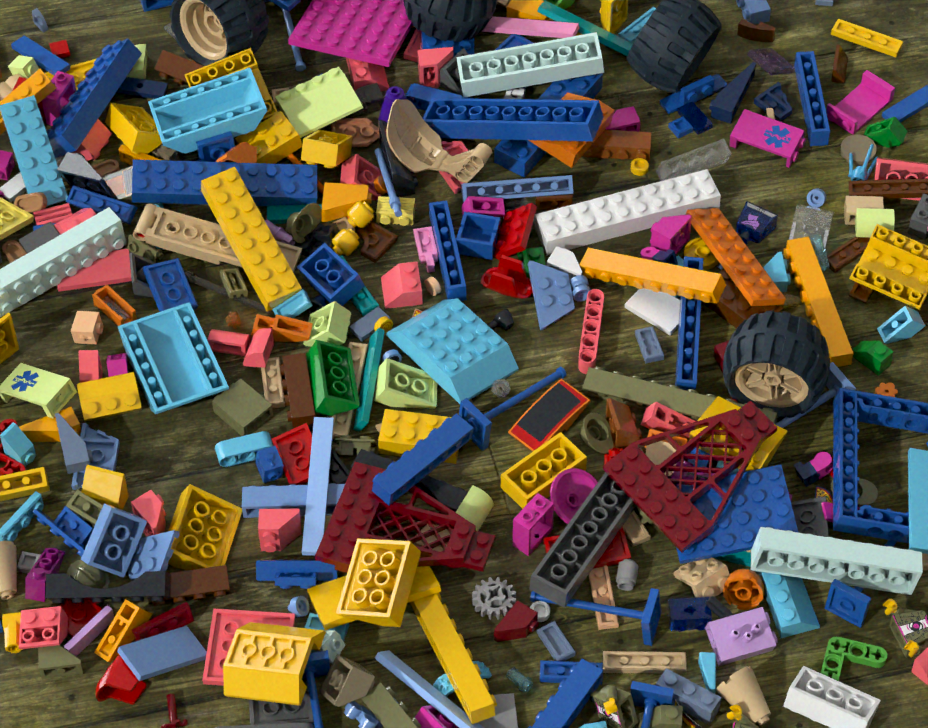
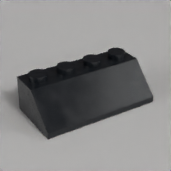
M378 120L379 144L396 196L414 195L415 187L418 186L417 177L413 176L412 173L414 172L407 169L395 156L387 141V122Z

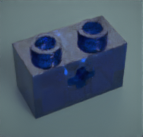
M709 597L668 599L667 611L670 631L705 630L708 622L712 621L711 610L705 605Z

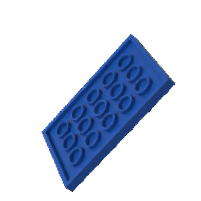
M782 465L744 472L715 524L713 532L701 542H695L683 553L676 547L680 564L751 550L760 527H770L784 531L790 530L799 533ZM737 474L726 476L717 485L726 493ZM682 485L681 492H693V485ZM711 488L696 500L693 505L708 520H711L723 499Z

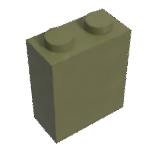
M242 379L232 383L228 390L218 394L212 401L214 413L241 436L252 434L274 416L272 404Z

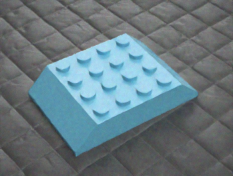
M251 68L148 101L163 146L185 154L198 150L197 141L231 131L233 138L254 131L267 112Z
M458 298L442 300L386 333L389 339L459 404L466 398L468 400L472 399L519 369L508 343Z
M190 302L118 326L126 355L148 405L154 414L229 389Z

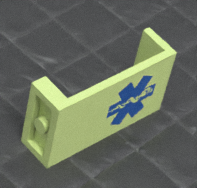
M20 363L0 385V396L5 403H8L12 397H16L42 406L46 415L50 418H54L55 413H59L77 393L70 378Z

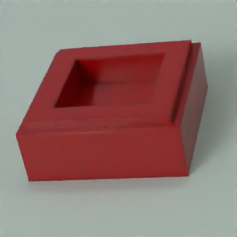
M66 40L49 43L51 53L59 58L70 56Z

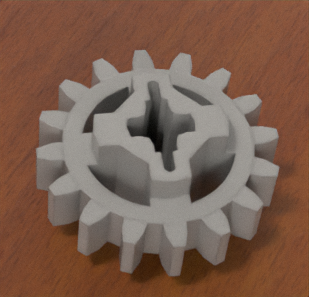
M489 577L488 582L481 580V586H475V591L472 592V604L475 606L476 612L481 611L482 617L487 614L490 620L493 616H496L497 620H499L500 615L505 616L507 611L516 603V591H513V585L507 586V580L500 582V578L497 577L496 581H493Z

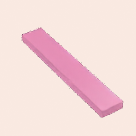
M492 16L487 26L481 32L567 38L576 36L579 30V23Z

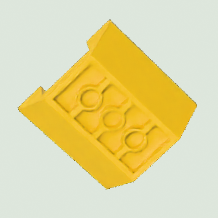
M251 48L185 74L190 88L251 68L267 108V112L262 120L278 113Z
M877 224L859 263L856 264L849 279L916 309H920L928 294V246Z
M249 622L236 629L223 665L224 695L227 697L301 706L307 688L302 680V676L311 650L320 651L326 633L325 630Z

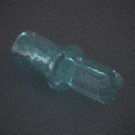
M820 234L810 237V241L821 270L824 271L830 266L826 255L827 249L824 248L822 236Z

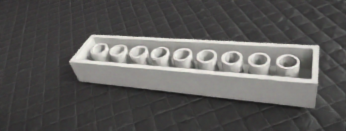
M708 169L535 214L534 229L548 256L552 254L556 246L570 250L649 229L655 222L658 223L662 217L685 215L688 209L719 208L721 195Z

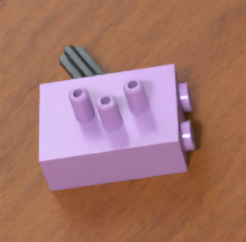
M711 596L706 601L705 605L720 618L708 622L705 627L713 652L716 654L718 666L770 652L776 647L777 637L774 631L771 632L769 626L770 618L768 613L764 612L763 607L734 615L714 596Z

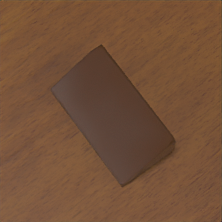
M838 44L835 50L831 81L845 83L848 57Z
M573 196L536 197V211L554 210L572 205Z

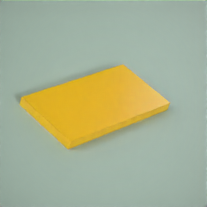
M430 566L417 567L407 603L441 592L440 584ZM346 576L307 589L308 596L324 630L356 620L336 614Z

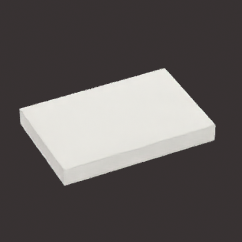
M642 288L625 303L626 309L668 335H671L679 327L680 300L668 293L653 292L652 290Z

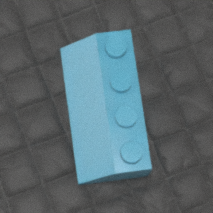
M756 571L764 582V595L780 639L820 628L802 578Z

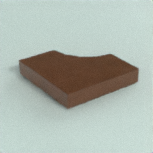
M372 221L366 227L357 230V235L364 242L361 255L374 263L398 240L397 235Z

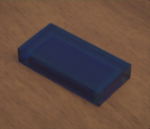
M689 102L678 108L677 113L681 117L684 116L693 126V130L697 135L713 128V123L694 102Z

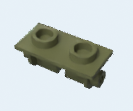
M129 234L126 249H129L130 253L133 252L155 263L157 259L161 260L164 254L161 249L149 246L145 241L137 240L133 235Z
M341 435L340 438H335L336 443L339 444V446H335V453H339L340 456H353V449H357V455L361 449L375 453V447H371V445H376L375 440L369 436H360V439H352V436Z

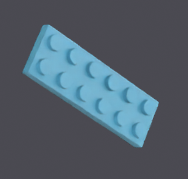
M35 96L0 105V112L27 193H44L47 198V206L66 201L68 196L61 174L57 171L58 165Z

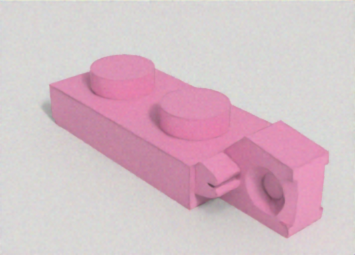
M432 226L413 229L421 264L426 263L427 273L435 272L434 262H438V252Z

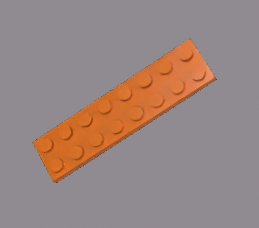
M719 208L687 210L685 215L689 214L692 216V226L751 306L784 305L786 300L784 295Z

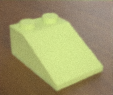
M386 358L378 367L374 401L390 407L435 409L437 405L438 383L423 370Z

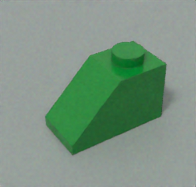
M892 117L868 125L864 136L872 139L877 145L890 148L901 145L908 131L896 117Z
M879 340L861 341L852 349L853 358L878 376L891 365L894 351Z

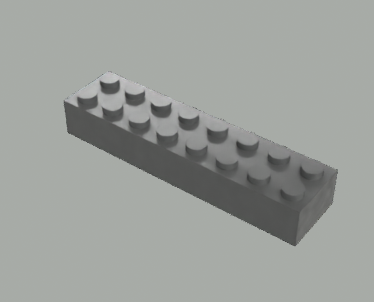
M606 472L531 575L530 590L564 608L637 506Z

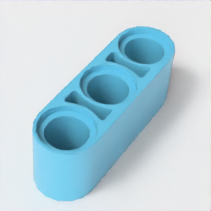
M262 431L221 441L215 445V451L220 466L228 467L256 460L257 451L272 447L273 443L269 432Z

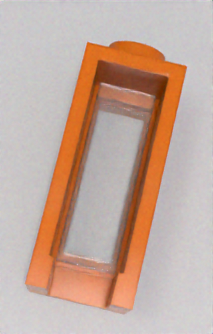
M108 285L96 290L92 294L94 306H97L117 326L137 320L135 309Z

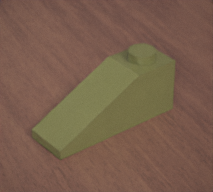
M77 490L66 507L95 526L103 505Z

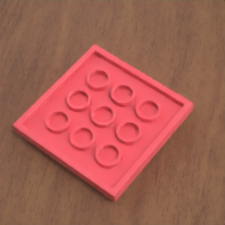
M213 609L202 680L203 684L224 686L223 665L236 629L249 622L294 627L295 614Z

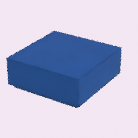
M684 116L670 122L668 128L678 139L693 132V126Z

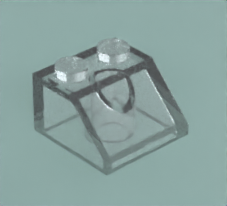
M798 204L789 240L809 236L812 247L825 249L835 212Z

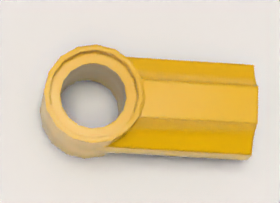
M21 612L2 615L3 630L5 632V650L11 653H19L23 650L19 649Z

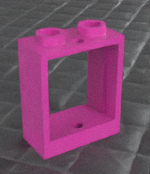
M57 71L51 80L57 88L42 100L46 123L53 126L52 122L60 116L61 109L69 103V97L76 92L74 76Z
M537 493L513 519V546L527 556L553 530V502Z

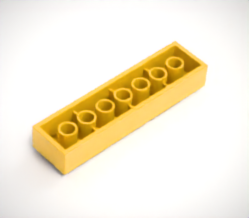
M232 167L201 180V192L267 312L271 311L301 291L302 288L237 169Z

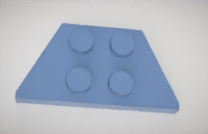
M529 261L528 269L540 330H544L547 326L557 322L561 317L570 314L575 309L569 275L543 264Z
M82 423L80 437L86 443L87 450L91 449L93 461L90 462V465L115 471L120 445L119 439L108 436L100 430L95 431L89 428L88 424ZM85 470L73 474L72 490L82 488Z
M172 530L140 538L127 569L130 580L137 579L145 571H166L169 559L174 551L170 548L174 537H179V532Z

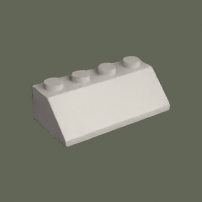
M803 666L789 687L783 707L829 728H869L881 700Z

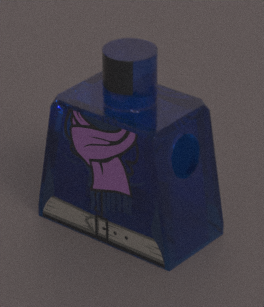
M747 201L737 221L736 232L745 244L749 240L760 243L776 228L778 215Z

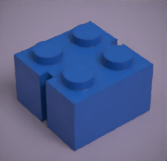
M464 211L461 227L456 238L459 254L492 260L500 234V218Z

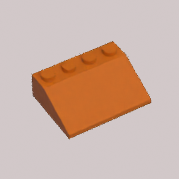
M566 93L565 96H564L561 100H596V99H592V98H588V97H584V96H580V95H576V94ZM599 100L604 118L593 141H529L572 168L609 126L615 110Z

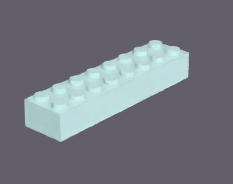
M597 32L456 57L463 98L604 73Z
M108 207L1 268L0 317L58 285L63 278L74 276L79 269L90 267L95 260L103 259L111 251L121 249L127 245L120 218Z
M760 527L751 549V570L830 583L837 579L849 586L912 595L923 573L922 552L911 549H899L892 546L874 545L872 543L854 542L852 540L835 539L833 537L803 534L790 530L784 531L770 527Z

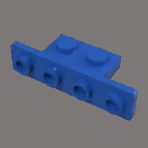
M719 74L709 75L681 88V91L661 99L659 104L670 114L724 89L727 83Z
M66 506L55 521L44 512L34 509L33 513L38 516L36 519L45 526L48 524L51 527L50 531L56 536L65 538L63 542L71 548H77L79 550L77 554L82 557L86 548L85 544L88 542L94 528Z
M317 560L256 561V580L275 581V586H280L283 589L292 588V586L308 589L316 586L317 581L337 579L335 565Z

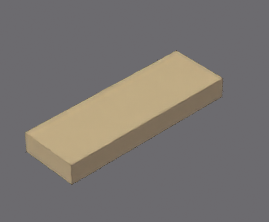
M279 357L269 358L266 367H261L264 397L272 404L273 408L285 407Z

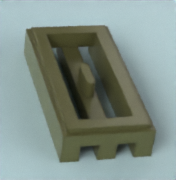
M238 268L220 270V277L229 299L233 298V295H236L237 298L241 294L244 297L248 296V290ZM232 273L235 274V277H236V279H237V281H238V284H239V286H240L241 289H238V287H237V285H236V281H235V279H234Z

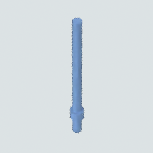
M377 148L375 155L390 198L389 204L391 209L394 210L395 216L400 217L402 215L401 202L396 196L382 150Z

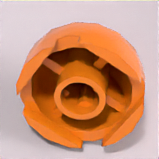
M750 569L735 570L727 577L723 587V596L727 603L739 605L737 609L740 610L756 608L763 600L765 593L764 582L760 575Z

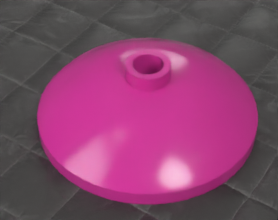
M577 468L564 470L555 477L550 489V499L554 503L556 514L568 524L597 485L596 479L588 472Z

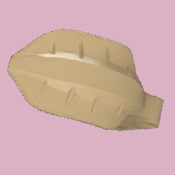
M396 99L393 102L387 123V141L395 156L411 172L416 173L428 169L449 172L460 182L467 183L483 168L491 156L492 149L484 143L478 144L472 150L451 156L446 150H443L440 136L423 120L411 101Z

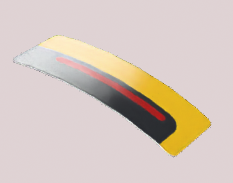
M675 699V706H679ZM682 710V720L690 728H701Z

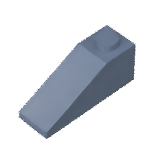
M55 413L67 473L84 471L86 466L90 465V462L93 461L91 449L87 450L86 443L59 413Z

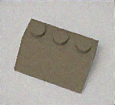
M337 654L319 692L335 706L340 707L366 696L368 691H371L374 686L375 676L359 663Z

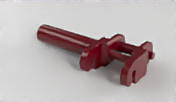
M168 694L167 704L170 723L163 724L161 728L186 726L188 724L187 719L181 722L177 717L175 695Z

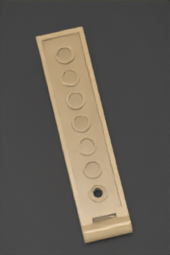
M154 204L145 205L133 232L135 239L145 241L148 245L220 265L222 261L242 267L219 224L160 208ZM276 241L294 273L302 253V248Z

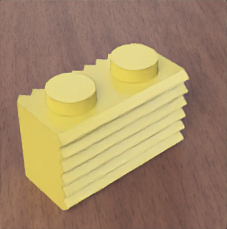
M378 196L377 223L384 225L392 223L402 226L410 224L412 226L415 215V198L398 197L401 202L402 215L396 217L394 210L391 209L389 204L390 198Z

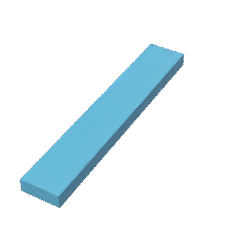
M910 448L908 451L909 549L928 554V451Z

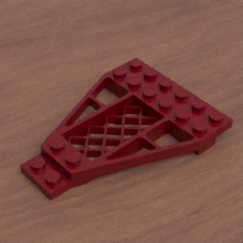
M749 401L738 411L736 409L635 441L603 465V470L683 553L695 542H701L713 532L715 524L754 454L759 450L761 444L777 431V426L752 401ZM706 427L683 446H679L672 439V437ZM714 435H726L725 443L714 442ZM711 436V442H703ZM728 436H729L735 443H728ZM666 440L676 452L659 465H655L640 449L641 447ZM699 447H711L710 455L699 454ZM696 448V454H688ZM713 448H725L724 456L713 455ZM727 448L739 449V455L727 456ZM684 459H695V467L683 466ZM681 460V466H673ZM698 460H710L709 468L698 467ZM712 460L724 461V467L712 468ZM742 464L728 491L725 493L717 484ZM669 471H680V479H668ZM683 472H694V480L682 479ZM697 472L709 473L708 480H697ZM682 485H693V492H681ZM713 488L723 500L713 518L708 520L693 503Z
M355 462L315 554V560L335 565V570L348 573L357 538L394 540L399 536H403L405 541H411L414 544L422 540L424 544L422 547L416 546L421 551L417 567L443 565L451 568L465 567L483 572L495 542V535L476 531L474 524L415 485L408 490L413 494L409 504L404 505L393 502L390 506L387 505L372 491L374 477L380 472L383 473L386 469ZM417 498H420L442 514L414 507ZM390 515L392 520L383 523L381 518ZM409 520L412 524L402 528L400 523ZM377 521L379 523V526L374 527ZM428 524L430 530L422 533L419 528ZM396 525L399 530L390 534L387 529ZM447 529L449 535L441 538L438 533ZM415 530L418 535L409 538L406 533ZM384 531L386 536L379 537L374 534ZM435 535L437 540L431 543H428L425 539L427 537ZM439 545L443 548L441 552L432 550Z

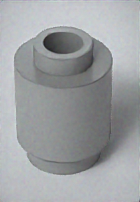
M624 559L618 564L616 583L617 587L621 590L630 591L636 585L639 566L631 559Z

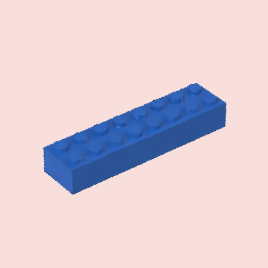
M129 39L119 40L115 44L107 45L103 48L102 55L94 61L93 68L85 74L86 78L78 84V90L69 97V103L61 109V114L52 122L53 126L51 129L46 131L55 158L66 155L67 152H74L79 148L141 56L140 50Z
M599 73L554 81L538 100H561L566 93L593 99L602 89L603 74ZM501 140L494 148V163L525 178L546 154V151L529 140Z

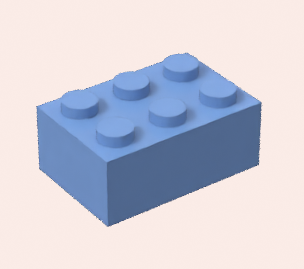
M104 503L81 560L90 566L124 578L147 521L137 515Z

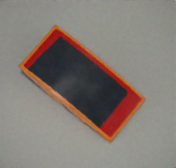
M560 379L532 404L508 433L533 452L558 433H562L564 429L567 431L591 400L563 379Z

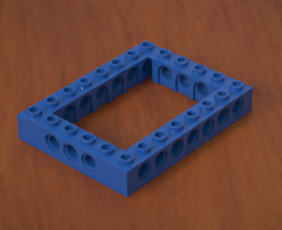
M840 388L833 401V530L909 543V512L901 513L891 511L888 508L886 510L872 508L870 505H863L857 510V501L859 499V494L857 493V484L859 482V477H857V468L859 466V461H857V452L859 450V445H857V435L859 433L857 421L928 434V403Z

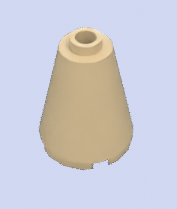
M0 541V598L8 600L13 598L17 592V548L12 541Z
M750 666L738 670L729 676L730 679L726 683L723 681L716 688L718 694L729 704L739 705L742 709V714L755 725L762 726L770 720L768 716L771 712Z

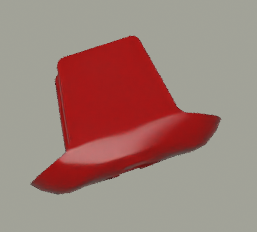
M505 255L501 256L498 267L488 269L481 278L483 286L502 295L526 299L533 293L531 280L526 276L523 262Z
M118 655L97 683L96 699L102 702L113 698L134 705L147 686L145 682L139 681L122 657Z

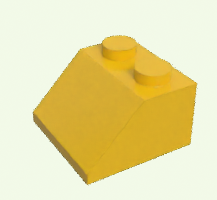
M91 465L86 466L81 492L102 505L105 503L123 510L129 497L125 474Z

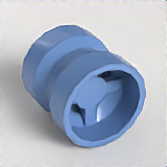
M584 275L573 277L570 280V285L573 290L574 300H587V294L591 290L588 286L587 277Z

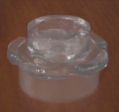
M499 379L492 383L491 390L493 394L500 398L509 394L510 385L506 380Z

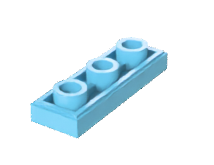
M35 491L0 528V541L13 542L22 528H26L30 524L31 519L36 515L33 513L34 509L43 510L44 504L40 493Z

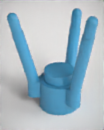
M874 144L870 145L863 166H857L854 170L853 154L849 153L848 177H851V181L868 180L878 157H875L867 171L866 167Z

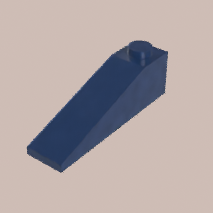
M751 63L718 93L715 100L712 99L709 107L711 118L732 123L755 76L756 63Z

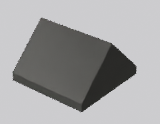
M464 48L440 69V86L451 93L462 96L456 57L468 55Z
M131 252L129 258L134 298L153 297L142 269L143 266L156 263Z

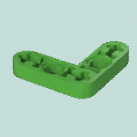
M832 637L827 645L821 674L828 676V674L832 675V679L839 681L843 660L880 668L887 661V652L879 646L842 637ZM835 644H836V645H839V649H838V650H835V649H834ZM855 648L860 649L863 654L856 656L852 653V650ZM876 654L880 655L879 660L875 659ZM835 661L838 663V667L830 668L827 662Z

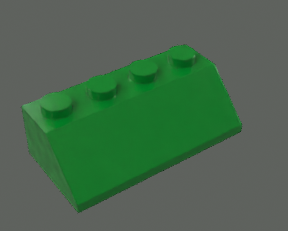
M316 340L306 354L314 411L334 416L358 408L360 404L351 348Z

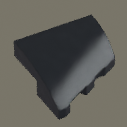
M320 223L314 228L313 232L304 237L305 242L302 245L295 246L302 248L301 255L307 257L324 243L332 249L334 247L332 239L340 230L336 223Z

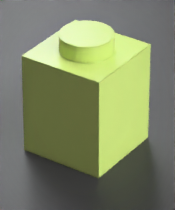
M21 55L8 66L12 75L20 74L27 79L39 70L33 57Z

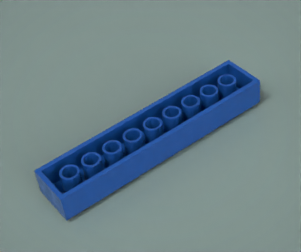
M432 98L423 116V120L440 138L586 142L594 140L604 118L599 100Z
M133 159L132 202L208 204L201 192V180L235 167L256 206L308 205L310 203H317V165Z

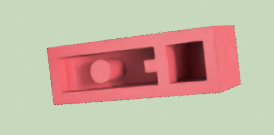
M655 402L646 408L641 425L648 429L653 428L666 432L696 421ZM690 432L678 436L689 438Z

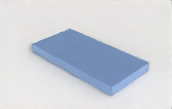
M187 626L120 646L117 651L139 681L206 660L207 651Z

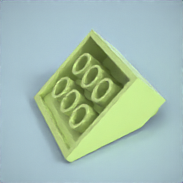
M339 67L330 69L320 76H315L311 80L298 84L296 87L275 96L280 111L283 112L300 138L363 108L348 79Z

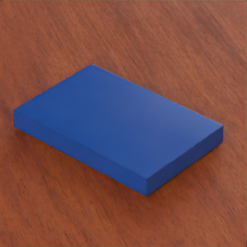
M179 258L143 266L142 270L159 312L190 302L193 310L197 309V302Z

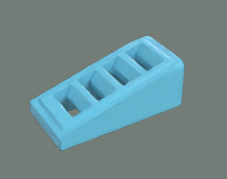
M700 652L698 664L705 687L708 691L715 694L716 654Z

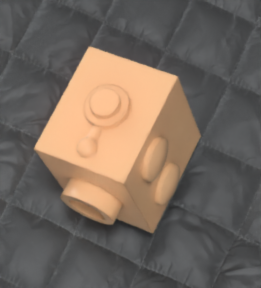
M77 311L71 328L74 342L79 344H97L99 335L103 332V323L99 312Z

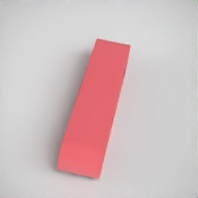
M592 289L587 294L578 362L579 371L583 374H587L589 367H596L604 308V293L599 289Z

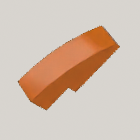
M257 314L251 338L260 329L272 328L275 342L308 341L313 323L277 314L275 318Z

